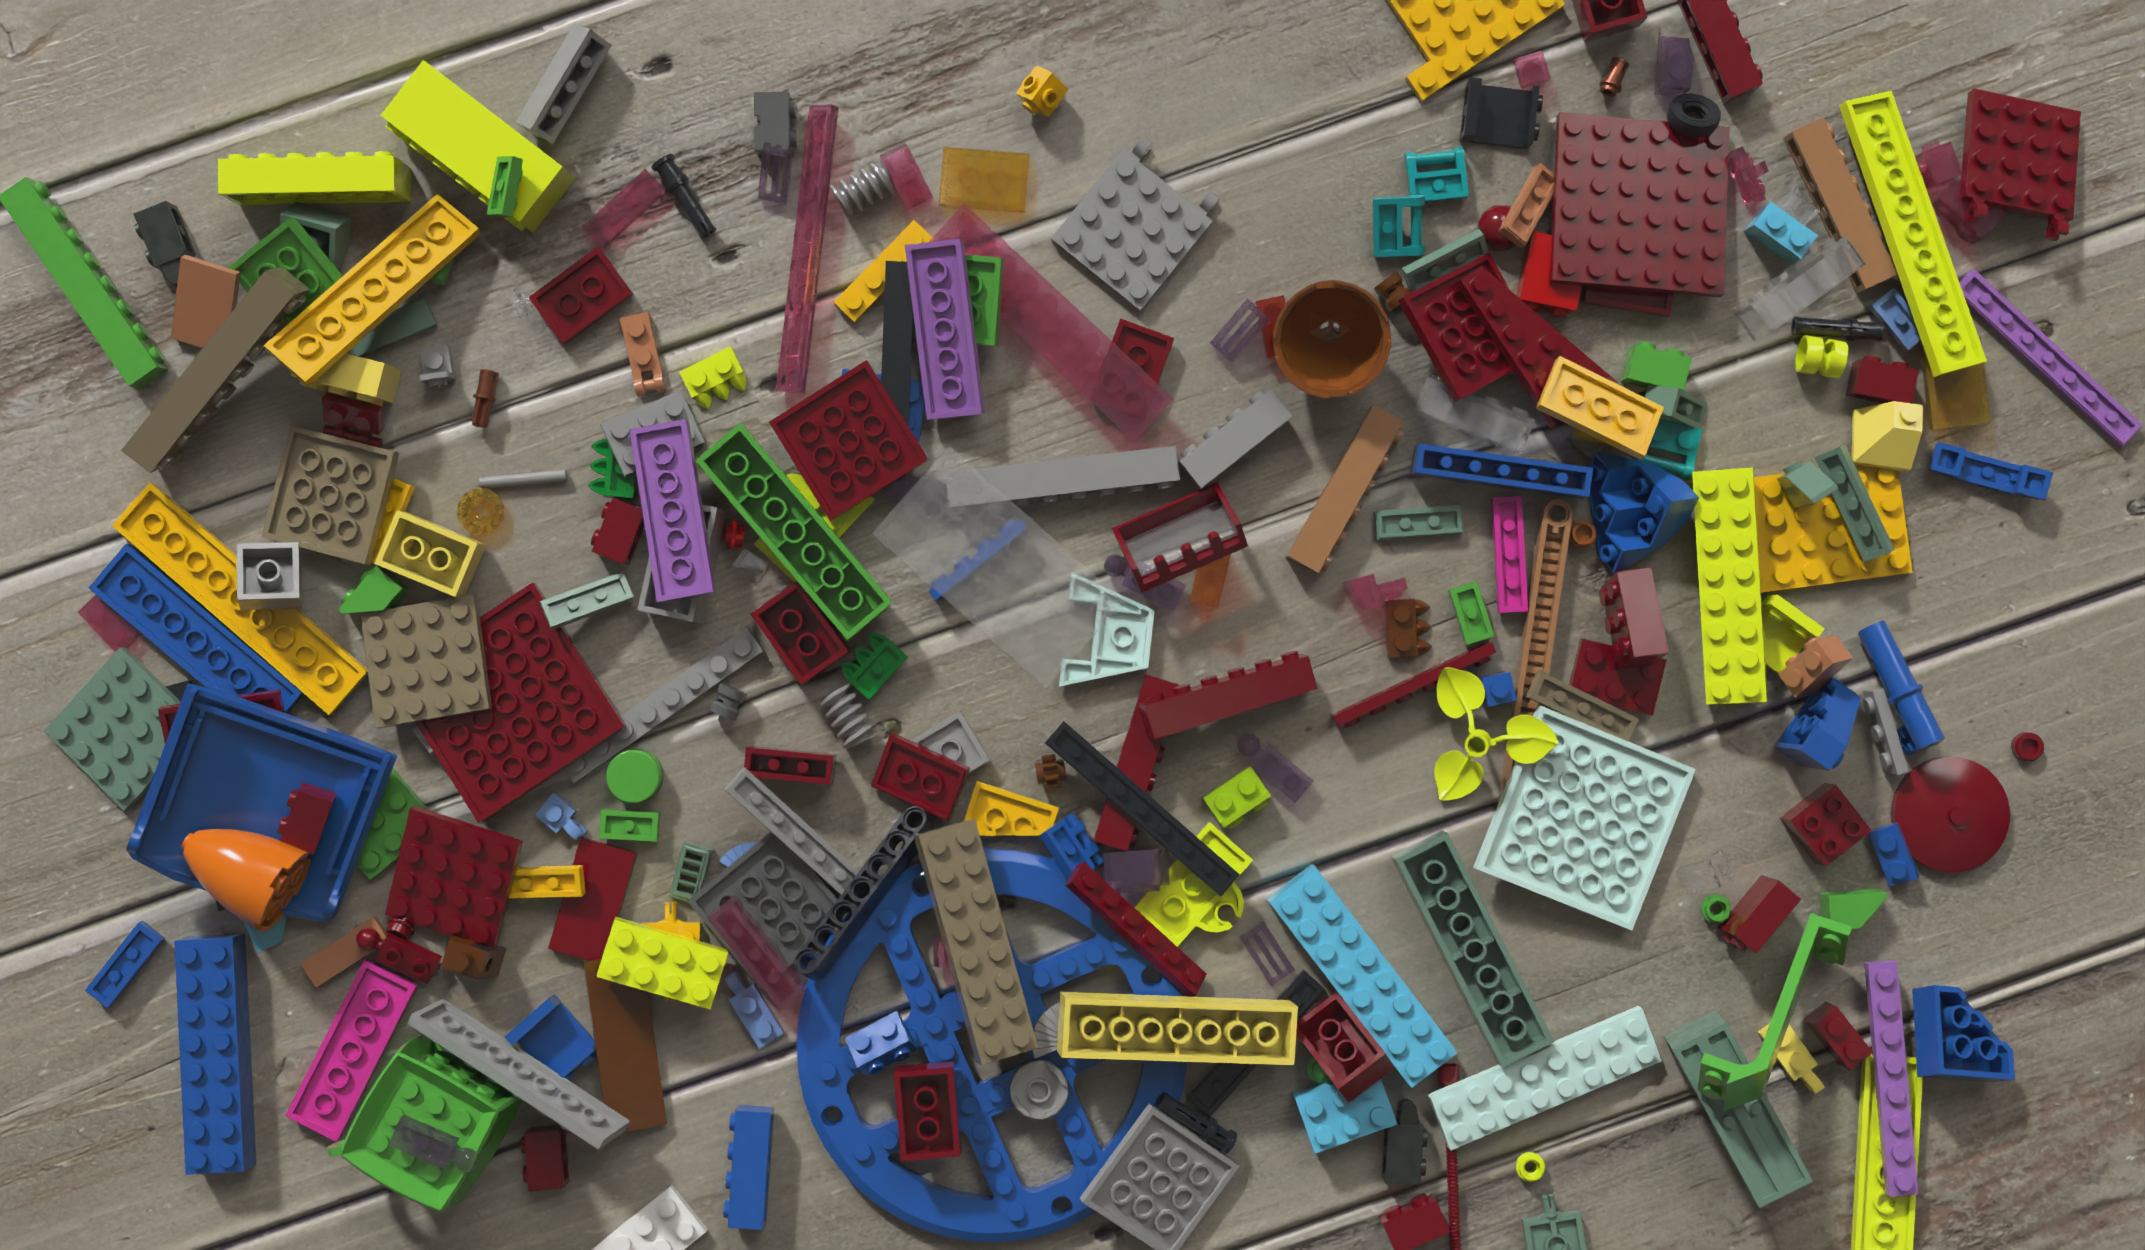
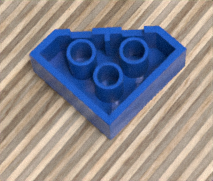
M1832 677L1817 692L1810 694L1773 747L1801 767L1828 771L1831 768H1836L1844 758L1843 751L1848 745L1861 697Z
M1932 985L1912 989L1917 1077L1982 1082L2015 1080L2012 1048L2006 1041H2000L1992 1031L1994 1027L1979 1010H1974L1965 1000L1967 996L1959 987Z

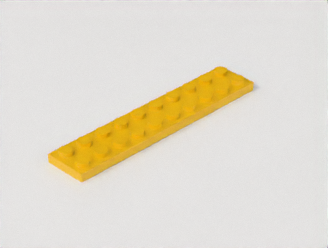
M149 482L113 523V528L328 715H333L368 675V669L298 608L240 610L237 601V555L155 483Z

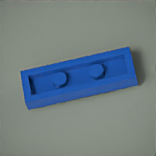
M138 922L85 991L106 1008L112 1007L166 938L146 922Z

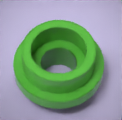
M1718 894L1707 896L1701 904L1703 917L1711 923L1718 924L1724 922L1731 912L1729 901ZM1717 903L1719 905V911L1713 914L1711 912V906Z

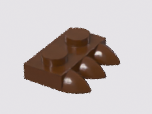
M1418 599L1385 600L1387 658L1420 656L1432 648V645L1417 638V636L1426 633L1431 628L1425 621L1416 619L1417 616L1424 614L1430 608L1428 604Z

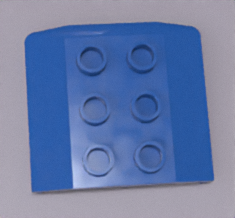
M188 683L126 851L132 859L175 881L207 891L190 870L183 856L184 849L181 846L189 833L194 834L198 830L233 829L253 832L280 840L282 834L277 833L282 817H288L291 808L286 805L292 789L298 791L301 783L304 782L336 792L337 794L314 855L308 854L307 856L311 860V864L305 881L297 896L293 894L288 905L284 909H280L284 911L285 916L323 922L330 921L336 917L397 755L350 735L249 700Z

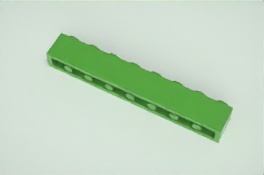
M24 177L0 194L1 203L127 385L141 390L168 371V368L163 363L166 360L164 355L156 346L152 347L147 339L149 337L147 330L140 323L134 321L131 316L133 311L127 302L118 298L114 292L117 289L115 284L108 276H103L98 269L100 266L99 261L82 246V243H84L83 238L74 228L69 227L65 221L68 217L61 207L53 204L49 198L52 194L47 186L41 181L37 182Z

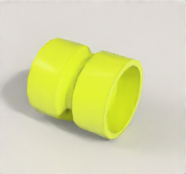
M1804 335L1797 347L1795 370L1798 373L1814 375L1819 371V374L1823 377L1838 379L1843 374L1847 363L1848 345L1844 341L1832 339L1824 343L1820 337Z

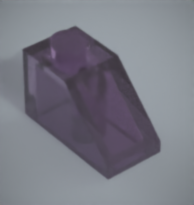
M1659 36L1654 94L1679 96L1686 94L1691 89L1694 58L1689 38Z

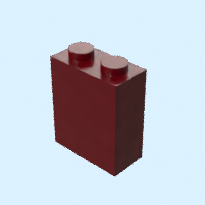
M1761 875L1733 908L1729 917L1718 926V929L1724 933L1722 939L1733 948H1738L1744 953L1746 950L1757 954L1802 899L1779 880Z

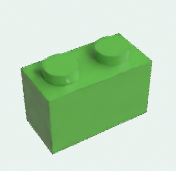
M1639 342L1638 345L1635 344L1628 349L1621 382L1645 388L1648 385L1680 388L1684 391L1692 358L1685 357L1684 352L1680 350L1667 349L1665 352L1657 350L1655 344Z

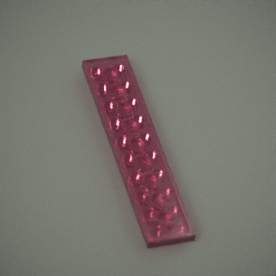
M963 203L929 242L964 238L965 254L1005 258L1000 317L1136 443L1174 402V399Z

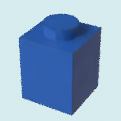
M1500 672L1478 677L1485 687V699L1482 706L1489 707L1517 700L1510 672Z

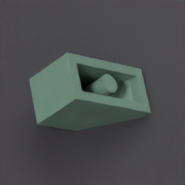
M1648 385L1644 397L1664 407L1660 416L1661 420L1701 429L1707 402L1680 388Z
M1797 460L1783 468L1782 470L1785 474L1777 478L1795 508L1815 504L1839 489L1836 483L1811 461L1800 464Z

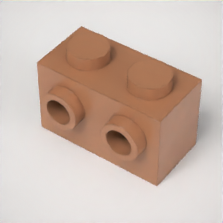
M1836 635L1821 639L1814 637L1804 645L1805 650L1801 654H1797L1786 661L1785 665L1787 667L1778 675L1795 698L1817 692L1853 659Z

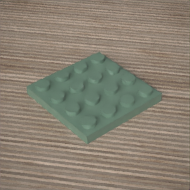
M120 647L50 723L44 732L123 811H128L149 790L165 746L158 709L161 706L180 704L181 701L126 647Z

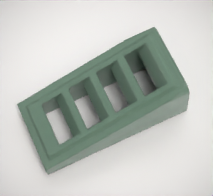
M687 840L683 842L669 894L670 897L688 902V899L702 889L714 851L713 848ZM692 853L702 856V862L688 858V854ZM685 864L699 867V873L685 869ZM682 874L697 878L696 883L681 879ZM679 885L694 889V893L689 894L679 891Z

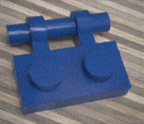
M1073 812L1039 835L1068 880L1078 864L1085 862L1090 868L1094 869L1105 861L1099 852L1100 847L1096 842L1093 843L1084 830L1086 828L1082 820L1079 821Z

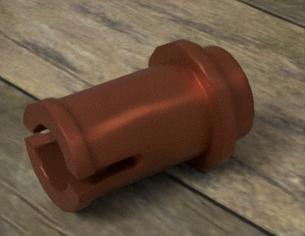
M1619 57L1611 59L1606 76L1599 83L1602 94L1615 97L1617 93L1621 92V82L1629 67V62Z

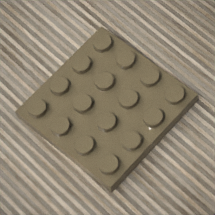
M290 425L262 537L278 542H298L301 548L371 565L399 453Z
M471 594L360 614L375 728L380 729L492 709L477 595Z

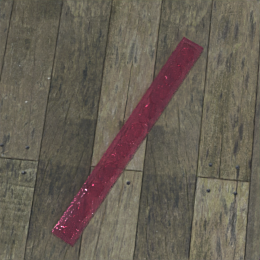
M832 104L809 105L776 391L805 393L839 110V107Z

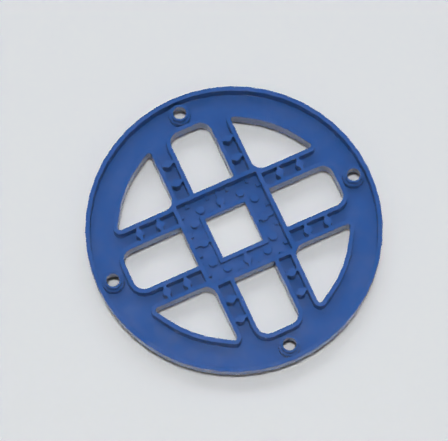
M983 849L995 893L1029 898L1048 904L1067 913L1096 933L1088 939L1040 960L1026 962L1017 955L1006 930L1033 1031L1037 1021L1047 1011L1041 993L1109 964L1122 968L1134 995L1181 996L1180 990L1161 972L1155 982H1148L1143 978L1144 970L1147 967L1154 966L1065 886L1068 879L1054 858L1014 849ZM921 863L915 864L904 870L829 972L818 981L808 979L798 1020L797 1061L803 1098L812 1124L825 1149L838 1168L862 1193L895 1217L920 1229L945 1237L967 1241L1005 1242L1047 1235L1069 1227L1096 1213L1095 1210L1082 1203L1080 1197L1146 1106L1150 1103L1155 1107V1102L1162 1092L1168 1093V1095L1180 1102L1187 1062L1143 1060L1139 1083L1132 1103L1105 1146H1101L1075 1089L1074 1079L1081 1071L1108 1059L1062 1058L1057 1050L1034 1058L1033 1050L1027 1051L1029 1061L1044 1060L1051 1062L1062 1070L1067 1079L1068 1095L1066 1103L1054 1117L1071 1154L1074 1167L1068 1174L1039 1187H1028L1019 1177L993 1116L1015 1107L1010 1094L1012 1078L1020 1066L1029 1061L977 1083L955 1032L966 1027L957 992L954 990L943 996L940 995L912 930L913 917L933 908L929 891L921 893L916 888V880L920 877H925ZM850 911L847 914V916L843 919V922H846L851 918L852 911ZM834 935L830 936L825 946H828L833 942ZM880 942L886 947L910 1003V1014L902 1019L910 1039L916 1044L917 1048L923 1047L929 1063L955 1061L960 1128L965 1132L993 1195L975 1194L951 1189L919 1176L890 1156L900 1151L897 1116L883 1123L873 1125L864 1121L849 1088V1080L861 1071L856 1067L848 1044L841 1043V1035L846 1006L852 987L861 968ZM829 1106H836L841 1110L842 1117L839 1120L833 1121L827 1117L826 1109ZM1063 1196L1068 1198L1070 1206L1066 1210H1058L1053 1203L1057 1197Z

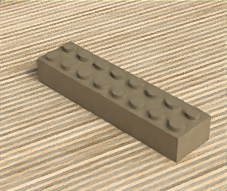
M282 266L264 271L121 451L149 473L158 469L164 470L170 464L172 466L176 464L184 454L181 451L183 446L187 442L191 444L200 435L201 430L199 426L204 421L209 422L217 414L219 409L216 405L222 399L227 400L234 393L237 387L233 384L240 377L245 378L253 369L254 365L251 362L257 355L261 357L267 352L264 345L275 333L280 332L290 323L287 317L293 311L298 312L308 300L305 295L310 289Z
M969 819L914 835L976 1063L985 1065L1038 1048L975 819Z

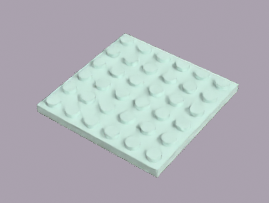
M1537 705L1533 716L1545 722L1553 730L1558 739V745L1537 762L1523 764L1515 761L1473 868L1626 929L1633 930L1696 769Z

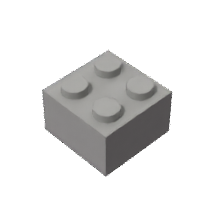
M298 542L237 544V601L240 610L302 608L301 552Z

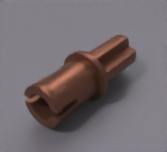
M480 369L476 394H473V398L476 401L472 425L475 427L486 428L488 426L492 402H496L494 396L499 376L498 372Z

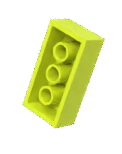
M615 917L596 977L711 1009L728 956V949Z

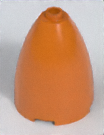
M233 829L198 830L194 834L189 833L181 846L184 849L183 856L190 870L207 892L229 912L262 932L271 929L282 918L284 911L280 909H284L288 905L293 894L297 896L311 864V860L307 858L309 853L269 836Z

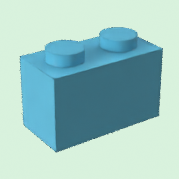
M1771 201L1759 209L1744 230L1745 233L1790 265L1803 257L1818 236Z

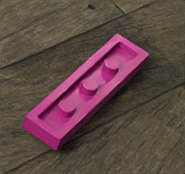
M1522 496L1491 498L1497 613L1527 612L1528 595Z

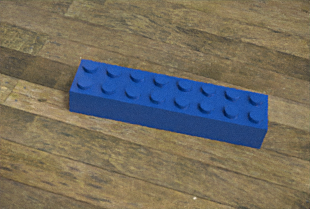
M245 933L188 936L174 941L185 1175L244 1172L256 1165Z

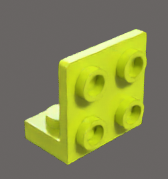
M1767 595L1762 602L1765 665L1779 674L1787 667L1785 665L1786 661L1797 655L1809 638L1819 637L1825 629L1779 595Z

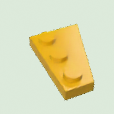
M976 781L964 821L975 819L980 836H1039L1054 825L1059 807Z

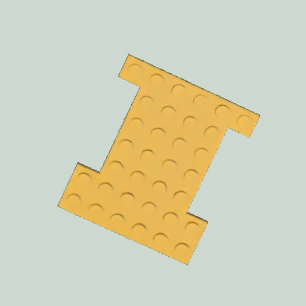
M1386 0L1428 61L1405 78L1421 103L1566 5L1563 0Z

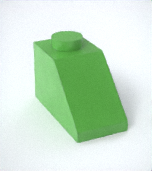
M1864 889L1819 893L1821 916L1850 925L1852 929H1860L1887 898V891Z

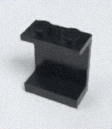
M1471 77L1465 88L1459 141L1528 149L1533 144V141L1538 140L1540 124L1536 123V114L1541 112L1543 95H1539L1540 86L1534 85L1530 91L1482 85V79Z

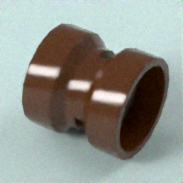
M1398 272L1373 288L1378 296L1384 298L1385 306L1389 312L1400 306L1399 299L1412 293L1409 288L1403 286L1402 278Z

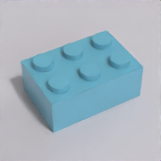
M1381 1079L1350 1103L1347 1102L1331 1080L1325 1083H1315L1292 1092L1315 1154L1397 1124Z

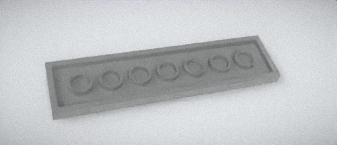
M441 999L410 1016L407 1024L416 1029L418 1034L430 1038L439 1044L442 1050L459 1057L465 1065L477 1069L486 1075L491 1082L500 1084L509 1090L515 1098L524 1100L533 1106L538 1113L546 1115L559 1123L562 1129L576 1134L588 1146L599 1150L626 1131L630 1120L566 1078L558 1076V1073L517 1046L511 1045L506 1039L445 999Z

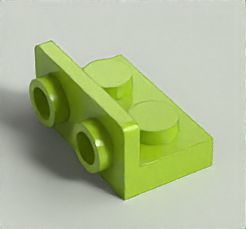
M1248 766L1202 798L1223 828L1228 825L1231 829L1244 821L1243 815L1251 809L1255 813L1268 805L1267 799L1271 797V794L1265 788L1253 768Z

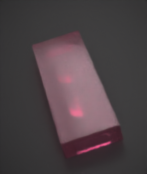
M644 169L582 227L604 250L665 194L666 190Z

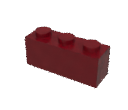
M748 746L745 752L744 768L756 778L831 785L834 783L837 754Z

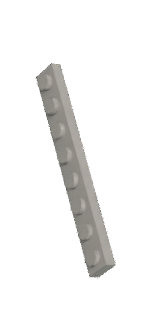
M745 628L622 714L620 717L627 727L564 769L573 783H577L764 652V649L750 629Z

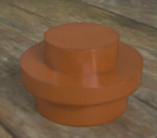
M1581 519L1571 524L1569 542L1574 547L1587 548L1595 542L1597 531L1590 521Z

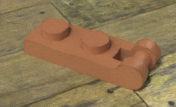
M644 312L620 318L637 396L647 395V392L657 390V392L666 391V382L650 313ZM653 372V379L644 380V373Z

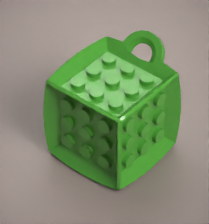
M420 1035L407 1041L395 1053L365 1098L346 1138L328 1146L327 1150L330 1157L341 1155L343 1159L359 1171L393 1192L438 1212L446 1211L459 1204L469 1193L503 1141L522 1100L515 1098L509 1090L500 1084L488 1080L487 1076L477 1069L465 1065L459 1057L442 1050L440 1045L430 1038Z

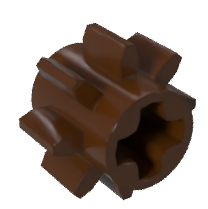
M1055 754L1041 756L1042 762L1035 763L1038 785L1046 784L1047 790L1061 788L1060 781L1067 780L1064 760H1056Z

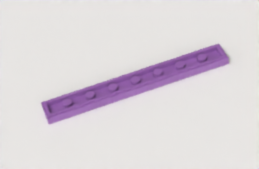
M1975 269L1970 270L1959 283L1968 308L2118 447H2124L2143 425Z

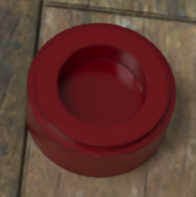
M2022 732L2013 738L2011 750L2013 755L2019 760L2035 761L2042 755L2044 743L2037 734Z

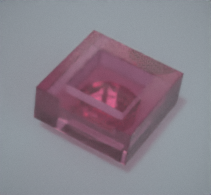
M1543 51L1515 58L1513 61L1521 89L1547 82L1551 78Z

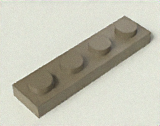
M1543 671L1536 672L1526 695V698L1557 713L1628 742L1638 722V718Z

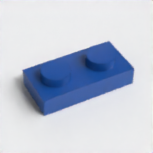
M1895 822L1871 829L1872 831L1869 833L1889 887L1918 879L1919 873L1899 823Z

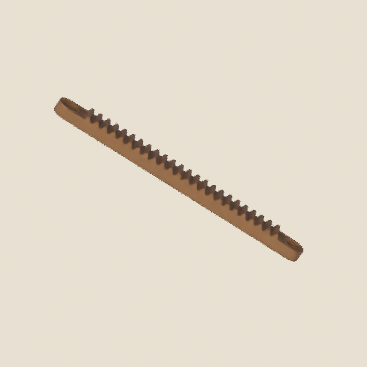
M1554 499L1547 502L1541 511L1539 529L1536 536L1537 543L1534 549L1533 568L1531 570L1532 577L1529 582L1528 611L1524 616L1525 624L1523 626V636L1519 650L1520 658L1514 684L1517 700L1513 701L1509 720L1518 715L1533 716L1537 705L1543 706L1526 698V695L1537 671H1543L1547 674L1550 672L1573 516L1570 504L1562 499ZM1554 505L1560 506L1564 510V518L1560 522L1553 521L1549 516V511ZM1506 750L1504 752L1505 760L1502 766L1503 773L1501 774L1498 803L1515 763V760L1508 755Z

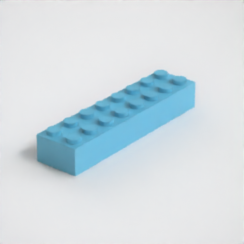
M1313 864L1309 865L1266 898L1411 1088L1458 1053Z

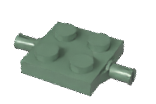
M1546 1194L1542 1195L1544 1213L1534 1217L1521 1218L1526 1250H1587L1581 1212L1579 1210L1556 1211L1554 1194H1548V1197Z

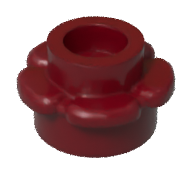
M397 916L388 920L387 934L391 932L408 940L410 934L413 935L415 933V930L411 928L412 923H409L406 917Z

